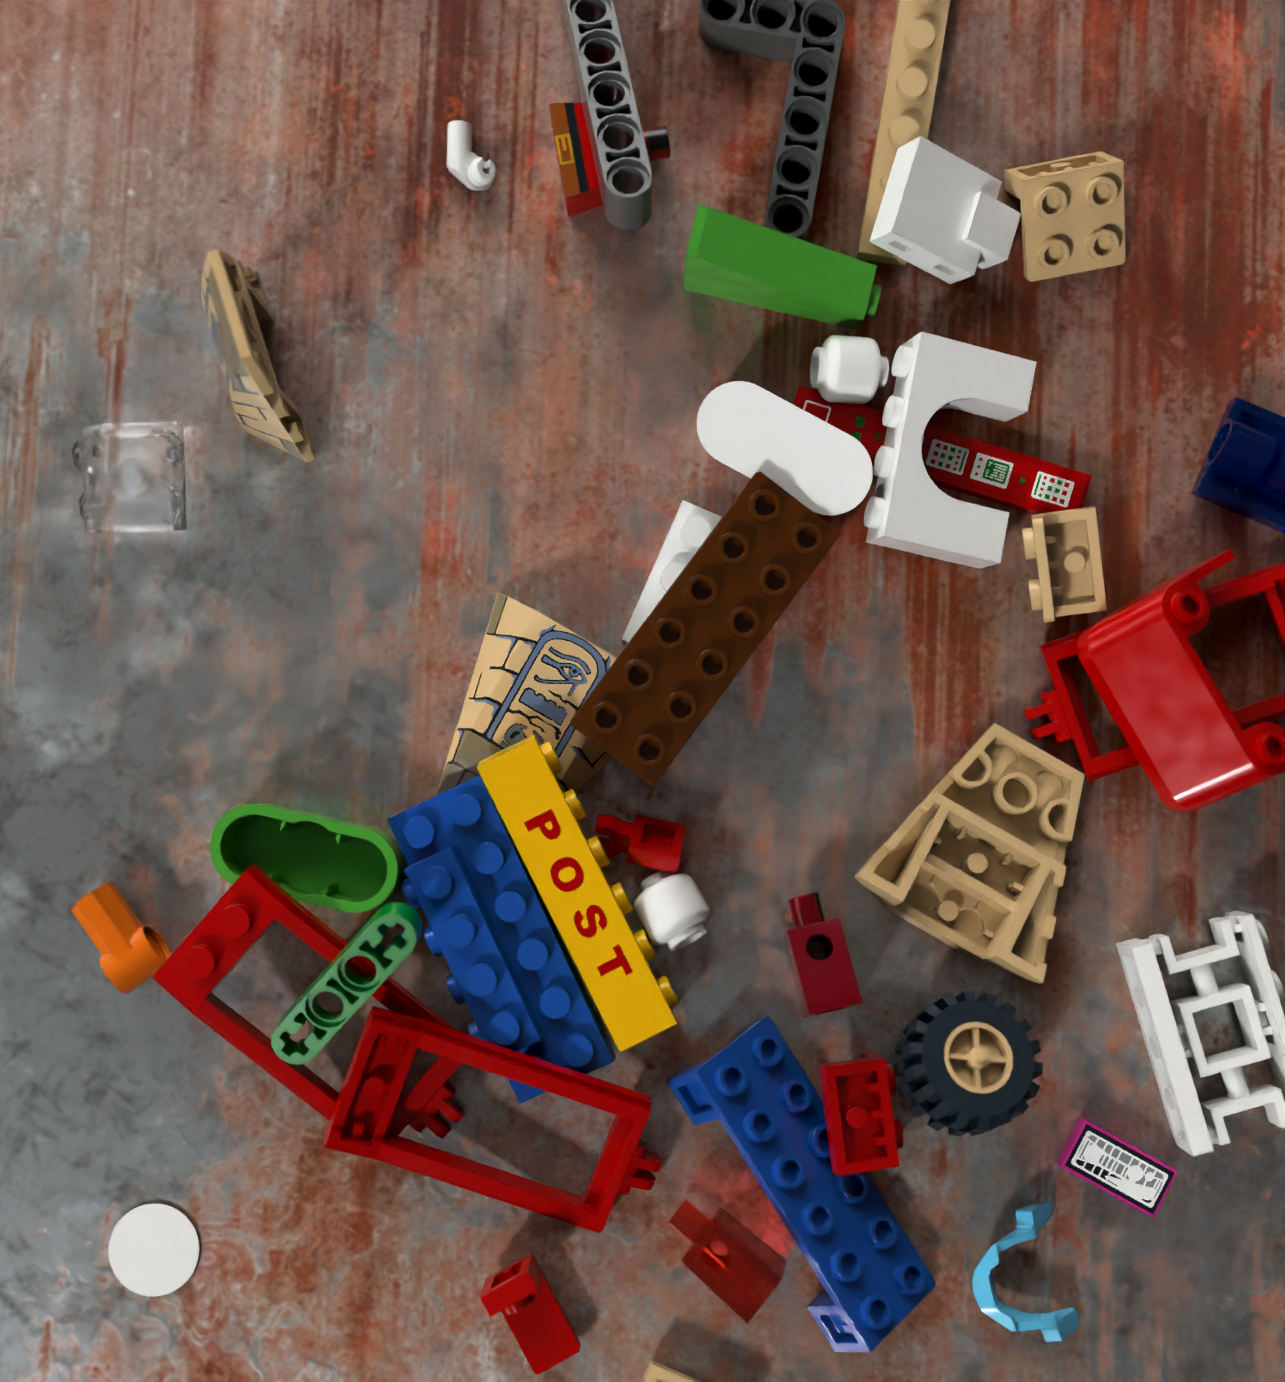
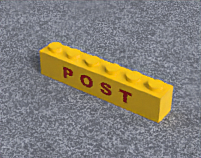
M536 734L479 761L476 768L619 1052L676 1025L677 1021L672 1007L680 1003L667 975L657 979L649 963L650 960L657 956L644 929L634 933L626 917V914L634 910L620 882L611 886L602 869L609 865L610 861L597 835L587 839L579 823V820L586 818L587 815L575 790L572 788L564 792L555 773L563 770V767L551 742L548 741L541 745Z

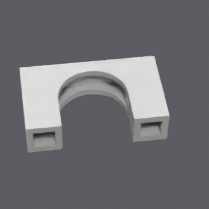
M920 332L898 347L892 362V375L896 376L894 393L888 398L882 416V423L884 426H887L884 446H881L877 451L873 464V474L878 477L875 495L869 499L864 513V526L869 527L866 538L867 543L978 569L1001 563L1009 512L960 501L941 491L931 480L924 466L922 438L930 418L940 409L961 410L1004 422L1028 412L1036 361L926 332Z

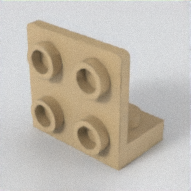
M1100 151L1004 170L1005 191L1019 198L1021 204L1025 279L1034 282L1122 265L1125 262L1123 160Z

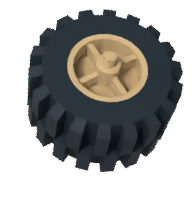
M962 991L955 997L953 993L946 995L916 1015V1018L910 1021L902 1031L905 1037L897 1042L895 1053L901 1055L902 1059L894 1064L895 1076H904L905 1084L898 1087L902 1098L911 1095L915 1104L910 1110L917 1118L928 1114L930 1119L927 1125L937 1131L948 1127V1135L962 1136L969 1132L971 1136L985 1133L1011 1122L1012 1118L1022 1115L1029 1108L1026 1101L1036 1097L1040 1086L1032 1081L1043 1075V1063L1035 1062L1033 1056L1041 1051L1038 1039L1034 1041L1029 1040L1026 1032L1032 1029L1026 1018L1018 1022L1013 1017L1017 1010L1008 1002L1001 1007L996 1006L997 996L985 993L976 999L975 991Z

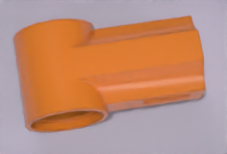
M113 882L106 883L89 892L71 908L75 917L101 952L102 956L99 960L106 977L123 993L129 994L151 978L172 955L162 937L152 927L141 923Z

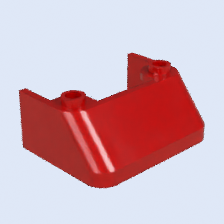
M1230 549L1179 572L1089 626L1080 634L1077 641L1078 658L1160 799L1168 808L1176 812L1202 809L1285 772V731L1277 724L1271 722L1257 723L1242 730L1188 639L1205 627L1210 616L1209 602L1197 581L1235 559Z

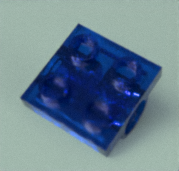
M1238 397L1229 401L1191 494L1285 534V417Z

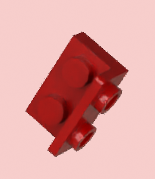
M874 1052L861 1053V1058L819 1064L832 1172L837 1176L899 1167L898 1149L903 1148V1132L896 1116L893 1117L891 1096L896 1095L897 1084L894 1070L890 1064H887L886 1058Z

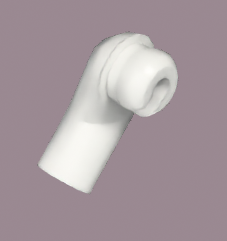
M461 120L451 121L447 125V169L470 190L484 191L488 189L496 178L495 164L490 159L485 162L482 157L472 152V124Z

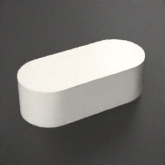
M732 381L722 384L706 396L699 408L697 415L698 437L704 449L714 459L749 478L756 472H762L814 513L821 515L846 513L862 502L871 487L873 479L872 461L865 447L856 438L758 385L745 381Z

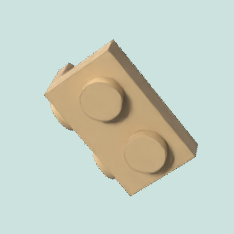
M1091 506L1031 515L1033 528L1022 529L1026 560L1036 559L1039 579L1028 580L1032 611L1042 610L1044 623L1053 622L1055 617L1107 611L1096 507Z

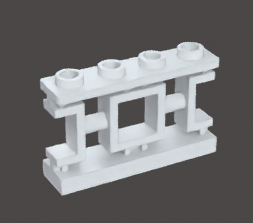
M1232 911L1225 913L1224 917L1208 919L1215 945L1176 956L1174 955L1169 936L1159 933L1143 940L1134 938L1116 943L1175 1145L1193 1157L1213 1152V1144L1217 1143L1221 1146L1231 1143L1223 1119L1227 1115L1264 1105L1269 1122L1280 1128H1285V1016L1280 1002L1284 1000L1285 994L1278 975L1270 969L1265 950L1269 948V940L1265 928L1259 920L1255 919L1252 913ZM1237 956L1245 984L1236 982L1218 987L1211 963ZM1190 969L1197 994L1169 1001L1161 972L1170 975ZM1233 1002L1246 1046L1205 1057L1192 1013ZM1268 1059L1276 1087L1267 1083L1248 1089L1242 1066ZM1221 1072L1227 1095L1200 1103L1191 1074L1202 1078Z

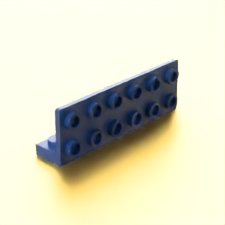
M764 1017L755 1022L706 1062L680 1069L666 1081L693 1125L720 1119L827 1293H820L806 1307L834 1352L871 1353L935 1287L936 1282L868 1173L861 1172L837 1176L832 1172L824 1103L771 1018Z

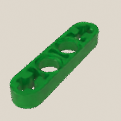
M400 902L388 903L381 907L287 1010L271 1036L273 1051L281 1060L296 1065L312 1060L412 952L422 932L420 915L413 907ZM397 923L403 925L405 928L403 934H396L388 943L386 949H384L379 942L382 940L387 928L393 927ZM354 956L369 958L375 964L376 973L369 977L355 974L350 969L349 959ZM327 991L338 995L343 1002L344 1008L337 1012L323 1009L318 1004L317 994ZM308 1019L313 1026L306 1039L302 1038L298 1042L293 1041L290 1035L296 1034Z

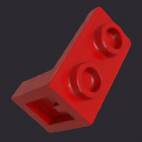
M533 1252L486 1278L480 1299L487 1313L492 1317L502 1312L535 1374H541L580 1351L581 1343Z

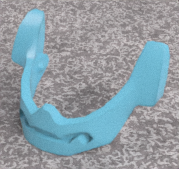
M1052 1202L1033 1203L1016 1211L1017 1226L1015 1230L992 1245L980 1259L973 1273V1294L983 1313L1010 1331L1021 1332L1039 1329L1042 1331L1046 1342L1064 1341L1079 1326L1080 1319L1076 1309L1070 1307L1050 1313L1019 1311L1006 1305L995 1291V1281L991 1272L1000 1263V1253L1017 1243L1039 1237L1037 1230L1049 1221L1053 1215Z

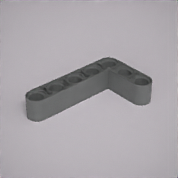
M700 0L698 33L701 40L708 47L716 50L792 62L763 226L779 231L774 225L775 221L780 219L791 220L797 225L798 230L793 233L784 234L805 241L811 223L845 30V14L842 8L831 0ZM715 12H725L728 13L731 16V18L727 20H717L713 18L711 14ZM773 20L780 24L781 27L768 29L761 25L760 22ZM823 29L830 36L819 38L814 36L810 30ZM814 76L822 84L819 86H809L801 78ZM804 123L809 125L814 130V133L801 135L795 132L792 126ZM788 171H797L806 178V181L801 184H792L783 177V174Z

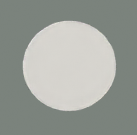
M159 1203L141 1205L126 1213L114 1227L108 1246L109 1262L113 1273L120 1283L136 1294L150 1297L163 1296L183 1286L197 1266L200 1251L197 1232L187 1216L172 1206Z

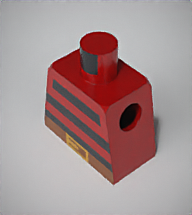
M582 103L549 104L568 216L577 215L603 206ZM666 126L642 130L649 161L671 157Z

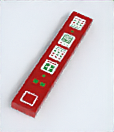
M799 385L793 405L856 438L867 450L873 465L877 451L881 446H884L887 426H884L882 423L883 411L862 404L828 402L821 397L819 391ZM926 425L924 430L922 458L929 477L936 485L1033 515L1077 509L1083 506L1092 475L930 425Z

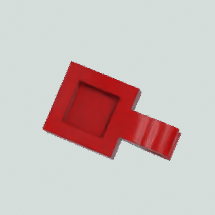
M637 814L634 824L622 821L612 815H598L595 833L610 837L597 836L608 858L615 857L621 852H627L625 861L627 863L677 874L686 825Z

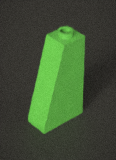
M702 205L697 207L686 253L683 290L859 330L865 315H875L882 286L873 284L876 265Z

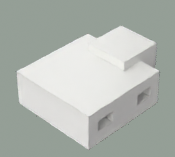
M919 136L897 149L869 242L939 279L953 284L974 276L977 267L985 269L1008 260L1021 213L997 200L1002 181L924 137Z

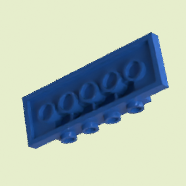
M481 776L472 778L388 818L390 827L409 865L404 869L408 879L402 881L404 895L410 906L415 910L420 907L423 909L430 924L429 927L424 929L427 945L434 956L444 955L452 974L446 977L449 992L458 1005L466 1002L474 1019V1022L469 1023L470 1035L583 1074H588L614 1062L616 1055L548 909ZM508 1079L519 1104L547 1092Z

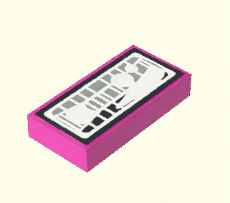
M1081 1116L1056 1161L1062 1168L1152 1218L1158 1212L1178 1173L1173 1167Z

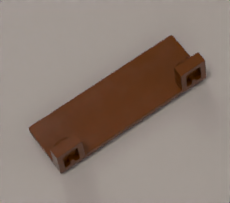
M756 472L570 721L571 726L646 783L654 787L841 533L762 472Z

